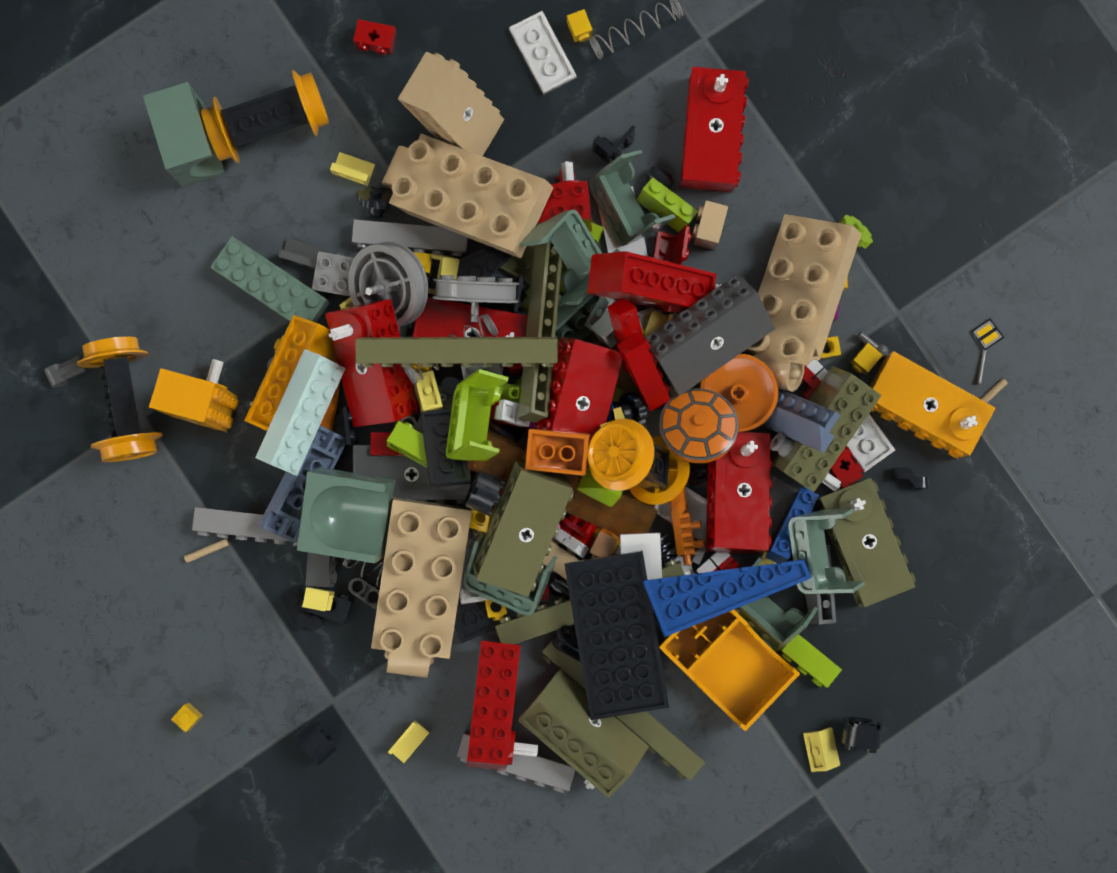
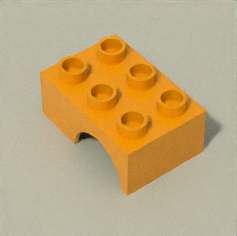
M734 609L663 637L659 642V649L744 731L800 675L795 668L769 647Z

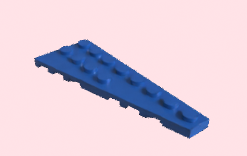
M804 560L645 580L642 583L663 635L666 637L811 579Z

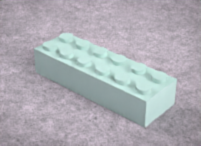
M304 349L255 458L293 475H298L344 373V367L319 354Z

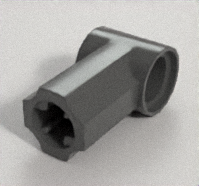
M80 356L62 364H54L44 370L52 388L60 387L68 383L69 379L86 372V368L77 366V362L81 360Z

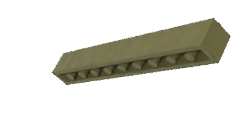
M551 240L545 244L535 245L526 337H555L562 259ZM533 363L531 367L523 366L518 418L535 423L548 417L552 366L544 367L541 363Z
M358 337L355 339L356 363H361L362 367H373V363H381L382 367H393V363H401L402 367H412L413 363H421L422 367H432L433 363H441L442 367H452L453 363H461L462 367H472L473 363H481L483 367H491L493 363H501L503 367H511L513 363H521V366L531 367L533 363H541L544 367H550L558 362V337Z
M673 559L665 562V566L662 567V578L685 575L681 561L676 562ZM564 597L553 601L554 604L549 606L546 603L538 605L534 613L529 616L517 613V617L510 619V616L499 619V623L495 627L500 642L517 644L558 630L560 627L573 625L574 619L570 598L567 600Z
M551 640L542 651L545 654L543 658L549 664L554 662L559 666L558 671L560 669L565 675H569L574 679V682L579 687L585 689L581 663L556 649ZM647 711L616 716L620 722L626 727L628 726L634 734L647 743L649 746L648 750L653 754L658 752L662 756L660 760L668 767L673 765L677 769L675 773L683 780L688 778L691 781L705 764L704 760Z

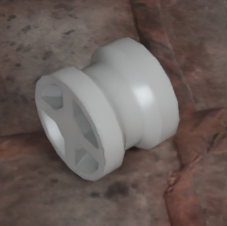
M778 433L770 443V449L778 451L782 457L787 456L794 446V441L785 438L783 433Z

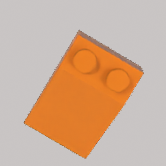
M529 429L525 469L585 476L588 471V447L591 434Z

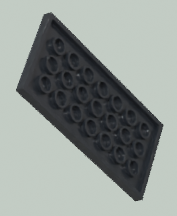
M643 550L564 563L591 720L669 708L653 608L642 583L648 580Z

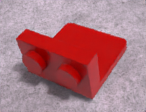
M685 225L676 236L658 231L655 234L652 258L680 265L683 261H686L689 254L687 244L691 239L690 226Z

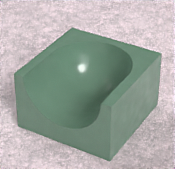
M189 82L143 95L165 169L182 187L226 174L222 161L218 159L203 122L201 109H204L205 105Z
M321 467L308 471L297 551L376 563L385 556L396 480Z

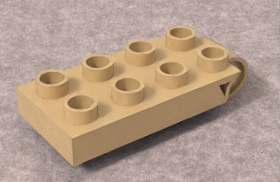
M421 134L419 139L413 142L409 148L398 146L382 180V184L393 191L389 203L405 213L518 258L522 257L526 246L521 247L520 243L536 227L553 190L551 184L543 178Z
M784 214L758 292L775 330L743 351L755 354L754 357L764 362L771 369L776 378L778 389L791 392L797 390L803 379L804 365L808 366L811 361H819L861 237V233L853 225Z
M393 497L371 645L372 649L386 650L384 653L385 658L388 660L386 673L427 678L429 666L434 663V657L450 659L472 512L470 508Z

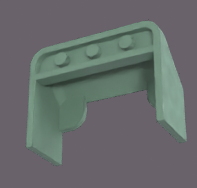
M641 150L620 155L589 181L590 191L616 242L621 246L631 244L659 230L676 218L674 214L659 218L655 213L644 215L628 183L635 175L631 162L642 154Z
M566 210L537 225L520 243L521 247L545 244L551 240L568 269L562 279L563 286L567 292L558 301V306L579 305L588 295L592 254H602L576 210Z
M854 508L825 509L798 515L789 521L788 528L793 561L804 560L811 579L797 584L798 589L802 593H854L865 585L864 581H846L844 571L839 567H829L824 529L833 528L837 523V519L844 518L855 512Z
M482 532L474 543L464 575L463 584L465 588L520 614L532 615L550 581L558 557L554 556L546 569H543L540 574L538 573L535 579L537 581L536 587L533 592L530 591L527 597L476 580L472 566L486 534Z
M759 557L750 567L758 566L762 559ZM766 596L734 610L774 651H779L807 627L819 608L815 606L806 615L796 608H790L785 612Z

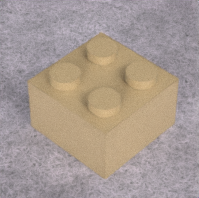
M706 201L704 206L700 205L696 217L699 224H695L691 236L694 239L693 245L711 250L716 249L728 206Z

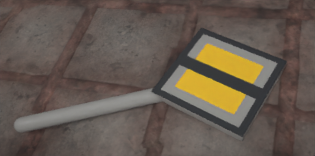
M991 318L970 331L983 349L978 384H981L987 349L1005 338Z

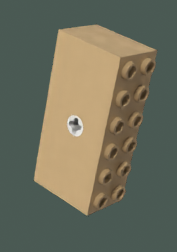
M426 52L398 100L437 140L483 156L504 121V118L499 114L500 110L492 106L491 100L484 97L485 93L476 87L477 84L468 78V74L459 68V63L452 59L447 61L438 53L433 55Z

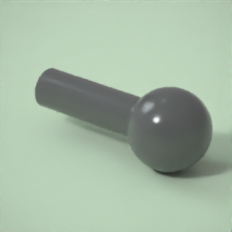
M862 331L857 335V338L864 344L869 343L883 355L880 359H884L888 355V348L885 345L875 343Z

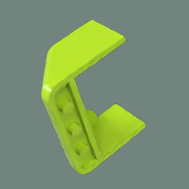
M479 369L457 385L453 397L447 440V458L453 460L486 461L499 453V449L494 448L491 441H487L491 406L500 399L501 391L499 387L508 381V377Z

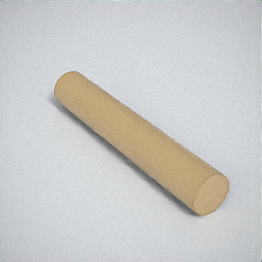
M1002 378L981 400L988 403L1008 382Z
M223 539L185 555L184 559L186 563L229 546V542L227 539Z

